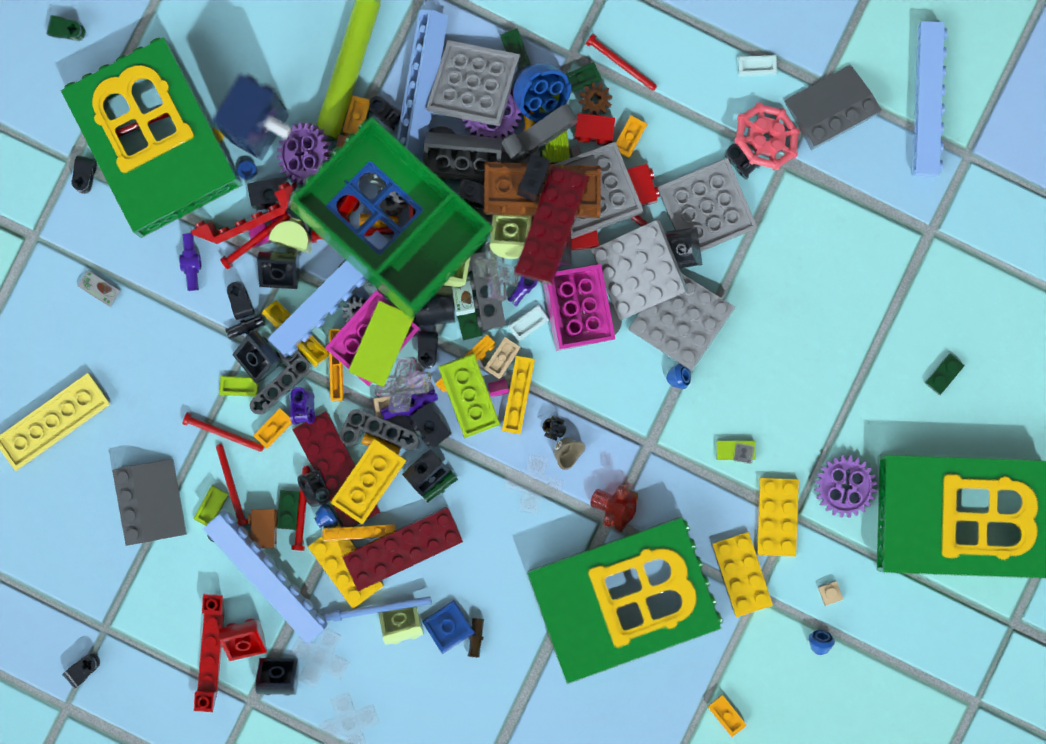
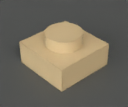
M393 396L373 398L376 417H383L380 411L381 408L394 404Z
M837 581L818 587L824 606L844 600Z

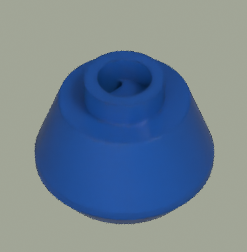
M680 363L672 367L666 376L667 382L672 387L686 389L691 382L689 369Z
M328 504L321 505L315 513L317 517L314 518L319 528L322 526L325 529L336 527L339 521Z
M816 630L808 637L810 648L817 655L827 654L835 644L833 636L824 630Z

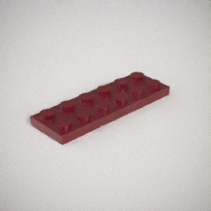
M552 166L516 265L515 275L549 285L553 284L587 188L589 176Z
M327 411L315 417L314 423L308 424L305 422L292 430L312 468H317L321 472L325 485L330 492V501H332L356 465L340 439V435ZM333 505L344 528L355 527L360 524ZM377 505L366 520L381 513Z
M446 506L342 555V558L359 592L462 543L463 540Z

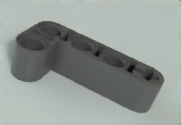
M565 104L519 136L516 134L508 136L501 144L511 160L520 162L573 127L578 122V119L569 105Z
M299 350L290 358L284 357L279 352L280 357L288 367L251 400L249 406L254 414L263 415L267 413L310 373L311 364ZM300 362H305L307 365L304 372L297 370V365ZM286 375L292 376V383L290 385L283 383V378ZM277 388L278 396L276 398L269 396L270 389ZM263 396H265L267 400L271 401L270 404L268 402H264L262 404V410H256V403H262L265 400L264 398H262Z
M358 409L349 412L340 432V439L346 446L350 447L358 443L362 432L409 451H413L419 446V439L414 432ZM355 415L362 416L360 423H353L352 420ZM373 422L380 424L379 429L376 431L370 430V425ZM391 429L397 430V435L394 438L387 436ZM347 433H354L353 440H345V435ZM402 435L406 439H410L412 437L414 443H410L408 445V443L404 439H401Z

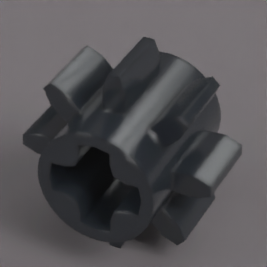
M552 416L551 419H546L542 426L543 431L546 432L544 436L557 441V437H563L566 432V426L563 424L565 420Z

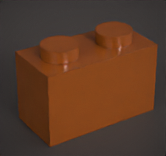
M251 509V513H248V525H251V532L248 533V536L253 541H256L261 548H277V509Z

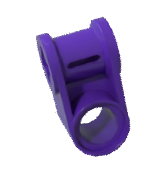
M301 387L294 388L290 394V419L292 424L298 425L300 422L314 423L315 396L313 391ZM302 393H304L303 400H301Z

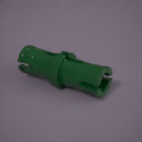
M450 470L445 477L422 497L429 503L440 493L443 494L446 488L458 481V478Z

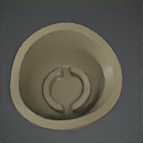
M571 437L561 439L553 451L558 466L562 470L572 468L586 447L584 443L576 441Z

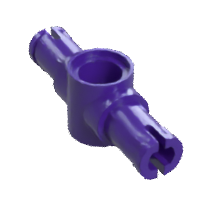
M185 233L182 234L184 251L179 256L180 269L186 274L187 291L199 290L197 273H199L202 267L201 256L195 250L194 235Z
M521 276L520 281L517 283V288L507 298L508 301L512 302L516 298L513 305L518 306L526 293L529 294L539 281L535 280L533 285H528L525 282V277Z
M434 389L420 395L406 393L401 397V400L396 401V404L381 408V415L384 420L399 414L401 416H412L418 409L423 408V405L438 401L437 393H435ZM406 403H412L413 406H410V407H409V406H406L405 404H406Z

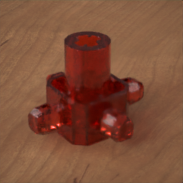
M620 485L613 495L597 489L591 497L590 505L605 512L604 526L612 527L614 525L616 531L622 532L626 525L634 518L638 493L633 490L628 492L627 487Z

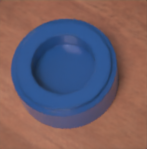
M245 160L238 165L237 172L242 179L251 180L257 174V167L253 162Z

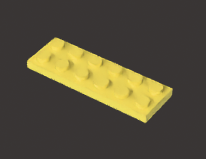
M87 373L0 435V450L13 469L18 471L110 406L111 403L90 373Z

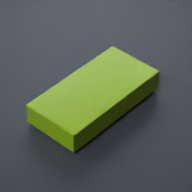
M220 376L219 395L255 397L259 394V382L256 384L251 377Z
M716 441V460H734L736 444L752 446L751 460H756L755 441Z
M211 485L193 519L206 526L219 514L229 494Z

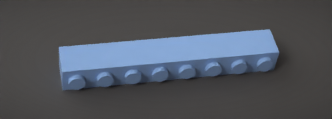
M432 9L419 10L397 140L422 163L424 160V141L426 132L429 131L432 112L426 110L441 62L448 15Z
M921 21L918 25L913 176L936 177L943 169L940 153L943 152L944 146L943 141H941V134L944 132V123L941 122V115H944L945 105L942 104V96L945 95V85H942L943 77L946 75V66H943V59L946 58L947 49L944 47V40L947 38V28H944V22Z
M378 230L367 239L377 249H382L389 242ZM346 260L268 338V341L284 357L288 354L292 356L298 350L297 345L301 341L306 342L312 336L310 332L315 327L319 329L326 321L324 318L329 313L333 315L339 309L338 304L342 300L346 302L353 295L351 291L356 286L360 288L366 282L365 277Z
M224 509L203 530L308 644L325 630L328 624L326 618L313 608L312 602L302 596L300 589L295 584L292 585L285 572L279 570L274 565L273 559L263 553L261 546L248 536L247 530L240 527L235 522L234 516Z

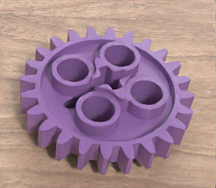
M512 89L505 108L511 113L506 116L503 115L500 126L490 129L486 123L480 124L479 122L462 119V122H468L465 125V129L471 128L470 135L477 133L476 136L501 138L503 136L507 138L508 133L514 134L513 128L519 129L517 122H522V118L518 115L523 113L514 102Z
M312 123L292 125L293 129L290 131V135L286 139L284 138V141H279L282 147L277 148L281 152V155L277 156L278 159H281L278 166L284 167L281 173H287L285 178L291 179V182H296L297 185H305V180L311 174L315 175L319 171L318 167L325 160L328 162L332 158L329 156V153L333 152V150L328 149V146L332 143L326 142L328 135H323L324 130L318 129V125H312Z
M844 455L840 456V461L834 457L833 464L826 461L828 467L821 466L820 468L823 473L816 474L820 480L814 481V483L819 485L814 491L820 492L816 496V499L822 498L820 506L826 504L825 511L833 509L832 515L835 516L839 512V517L843 518L844 513H846L848 518H851V512L855 516H859L858 510L866 512L864 506L871 507L868 501L875 500L871 494L877 492V490L872 489V486L877 485V482H872L871 480L875 475H869L872 468L865 469L866 462L859 464V458H856L853 462L852 456H848L847 461ZM836 470L842 473V478L839 481L833 478V473ZM846 470H849L847 485H850V488L845 491L844 488H841V485L846 483ZM855 473L861 476V481L858 484L852 481V476ZM833 489L839 492V497L836 500L830 497ZM845 491V503L843 504L842 499ZM853 492L858 495V500L855 503H852L849 499L850 494Z

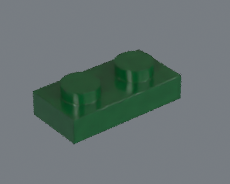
M518 28L500 34L505 52L520 54L521 59L518 69L531 65Z
M595 62L566 74L571 84V93L581 90L585 86L588 87L592 83L602 81Z
M476 310L474 313L457 316L463 341L482 336L478 326Z
M948 354L926 380L925 384L938 395H941L965 365L953 355Z
M280 490L278 529L296 530L300 491Z

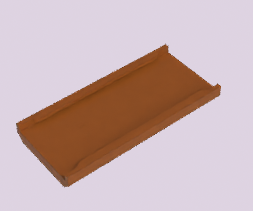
M484 163V215L534 216L552 166L589 176L590 179L576 218H600V166L549 164L537 198L533 202L517 195L528 163Z

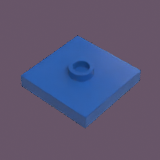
M454 600L422 621L442 654L475 633Z

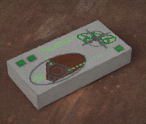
M87 270L78 284L79 288L109 307L112 306L121 292L89 270Z

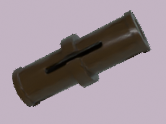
M472 618V629L475 633L468 637L470 639L468 657L480 658L481 641L484 639L482 637L484 619Z

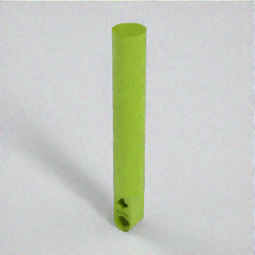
M355 0L316 123L318 129L324 130L323 135H328V139L337 141L338 135L341 133L379 13L381 0Z

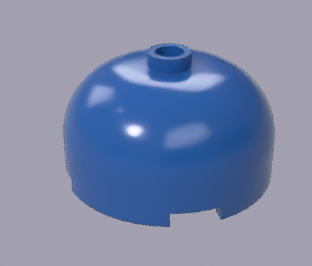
M536 63L524 69L517 77L513 88V98L517 108L532 121H540L559 107L567 104L571 94V84L566 74L550 63ZM560 93L558 103L551 94L557 95ZM540 106L547 112L539 113Z

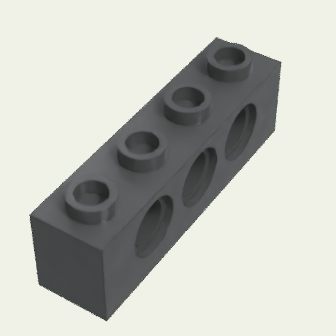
M492 251L473 254L470 257L468 271L473 272V278L470 279L471 288L476 290L477 297L473 299L475 309L479 308L480 316H477L479 328L483 327V331L505 328L506 324ZM480 268H485L488 274L486 277L481 278L477 275V271ZM483 287L491 289L489 296L481 295L480 291ZM486 306H493L495 312L492 315H486L484 313Z

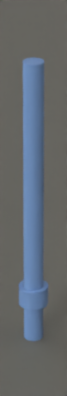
M424 597L344 611L340 609L332 610V613L323 615L326 621L333 620L337 622L342 621L343 618L432 604L431 597Z

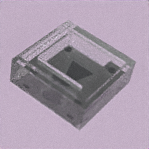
M736 442L733 462L752 465L755 446Z

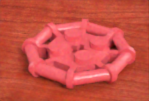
M757 102L754 107L738 115L737 133L734 142L741 148L751 165L756 164L772 168V170H778L780 166L797 157L800 129L796 128L784 108L779 109L764 105L762 102ZM764 113L776 115L775 119L764 116ZM757 114L758 120L752 123L749 118ZM780 119L783 121V123L789 131H785L784 125L779 122ZM745 127L748 128L747 137L744 136ZM767 133L770 139L767 141L763 134ZM791 136L790 146L788 148L787 146H785L786 137ZM747 143H748L749 145L752 144V146L754 147V149H753L754 153L751 151V149L749 148V146L747 145ZM781 151L785 154L779 159H776V153ZM758 155L769 157V160L760 158Z

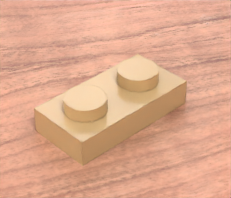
M504 337L484 370L501 379L521 347Z

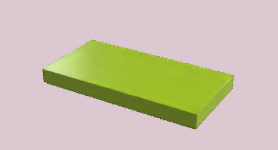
M379 301L348 372L384 387L414 317L410 319L401 310Z
M474 353L438 366L464 438L500 425Z

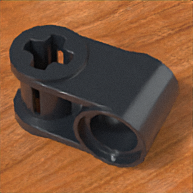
M380 96L372 97L368 105L370 112L393 131L395 129L394 126L400 120L401 111ZM381 102L383 104L382 109L374 110L372 108L373 103Z
M732 144L726 149L725 158L729 159L730 164L744 179L747 180L749 178L748 175L756 168H760V165H751L748 158L738 144ZM731 149L738 150V158H734L730 155Z
M78 155L75 158L71 184L81 194H87L92 189L97 169L95 158ZM84 181L85 185H81L80 187L78 184Z
M237 282L229 284L227 295L235 319L239 320L254 315L255 311L245 286ZM235 286L236 288L241 289V291L238 292V296L236 294H232V291L235 290Z
M419 331L418 362L426 369L432 368L436 364L438 332ZM426 355H429V357L432 358V360L428 361V364H426L425 361L422 360L423 358H426Z
M313 468L308 474L298 476V484L304 493L307 503L311 507H317L329 502L330 492L325 485L321 472L317 468Z
M94 653L87 654L69 667L62 675L75 689L100 666V658ZM89 660L92 661L91 666H87Z

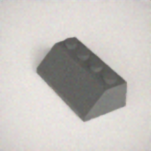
M426 132L423 164L438 178L484 182V163H501L503 147L501 142L503 138Z

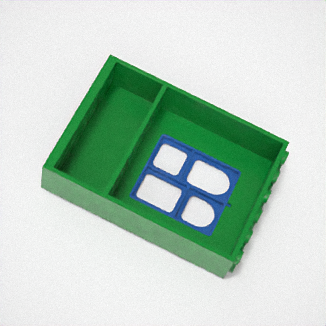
M371 117L368 121L364 120L359 125V130L355 135L351 133L346 138V144L342 148L337 147L331 154L332 158L328 162L325 160L318 167L319 171L315 175L311 174L305 180V185L301 189L297 188L292 193L290 201L291 210L403 313L412 319L489 238L493 227ZM365 173H374L386 183L385 188L374 199H369L359 189L358 181ZM393 191L397 192L416 210V214L403 227L398 226L379 208V204ZM352 195L356 197L372 212V215L359 228H354L337 211V201L342 196ZM378 220L386 224L395 234L382 249H377L364 236L369 228Z

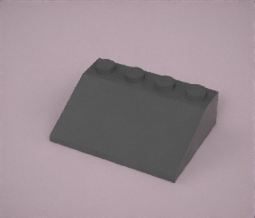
M852 65L784 100L811 151L875 117L882 111L872 92Z
M173 459L112 470L125 546L187 535Z

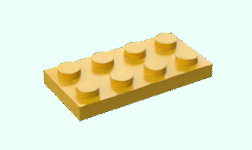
M374 439L331 503L363 525L407 460Z
M759 479L757 555L796 557L799 480Z
M338 524V525H337L336 527H334V528H342V527L340 526V524ZM320 537L308 546L311 553L352 609L384 587L380 581L359 592L357 591L342 558V555L357 549L351 539L322 541V537Z
M749 532L712 543L735 617L737 618L773 606Z

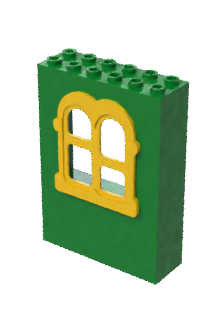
M164 37L153 39L149 45L134 49L133 53L128 56L118 57L116 62L110 65L105 64L98 69L99 71L93 74H85L81 80L76 83L70 82L64 86V89L60 90L132 232L140 238L243 186L178 59ZM140 79L150 80L163 101L160 107L146 114L141 113L132 95V86ZM110 94H120L126 99L130 111L114 120H109L103 108L104 100ZM164 113H168L177 131L160 141H156L148 127V122ZM135 119L148 142V147L128 156L115 129Z
M880 455L877 571L883 573L1046 579V461ZM957 489H987L989 491L988 513L957 512ZM999 490H1013L1021 496L1022 506L1015 514H999L997 512V495ZM957 521L978 522L979 534L977 545L956 544L955 530ZM988 522L1015 523L1021 530V540L1018 544L1010 547L987 545Z
M677 517L527 571L566 684L722 629L720 625L723 623L721 614L715 611L714 605H717L714 595L711 592L709 593L707 589L710 586L708 578L705 574L702 575L701 568H703L700 557L695 555L694 550L697 549L693 538H689L687 533L690 531L687 520ZM657 559L665 560L671 567L669 579L659 585L651 586L644 569V564ZM635 568L642 584V590L617 600L611 599L605 582L606 577ZM666 590L678 592L682 598V606L679 611L653 620L646 604V598ZM637 602L644 623L625 631L620 625L616 609L626 604Z

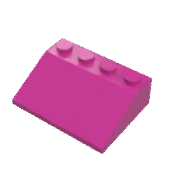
M601 264L557 271L552 285L543 283L556 351L616 339Z
M377 290L325 347L348 369L353 362L378 302L381 301L395 307ZM413 322L400 351L420 329ZM358 377L367 386H370L372 384V382L365 380L361 377Z

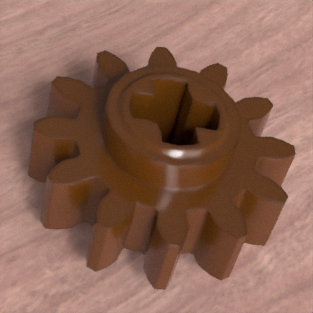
M592 83L591 89L585 86L584 90L586 93L580 92L579 95L581 98H584L579 101L580 105H585L582 108V112L589 110L590 115L595 112L598 116L600 111L606 114L607 110L605 107L611 108L612 105L610 102H607L612 99L611 95H606L609 92V88L602 90V83L598 88L595 87V83ZM594 96H597V99L600 98L597 104L591 101Z

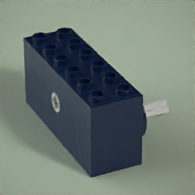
M246 74V76L238 75L211 121L230 143L263 161L277 135L286 139L292 128L284 124L289 114L277 93L274 92V89L266 84L261 86L257 79L249 74Z

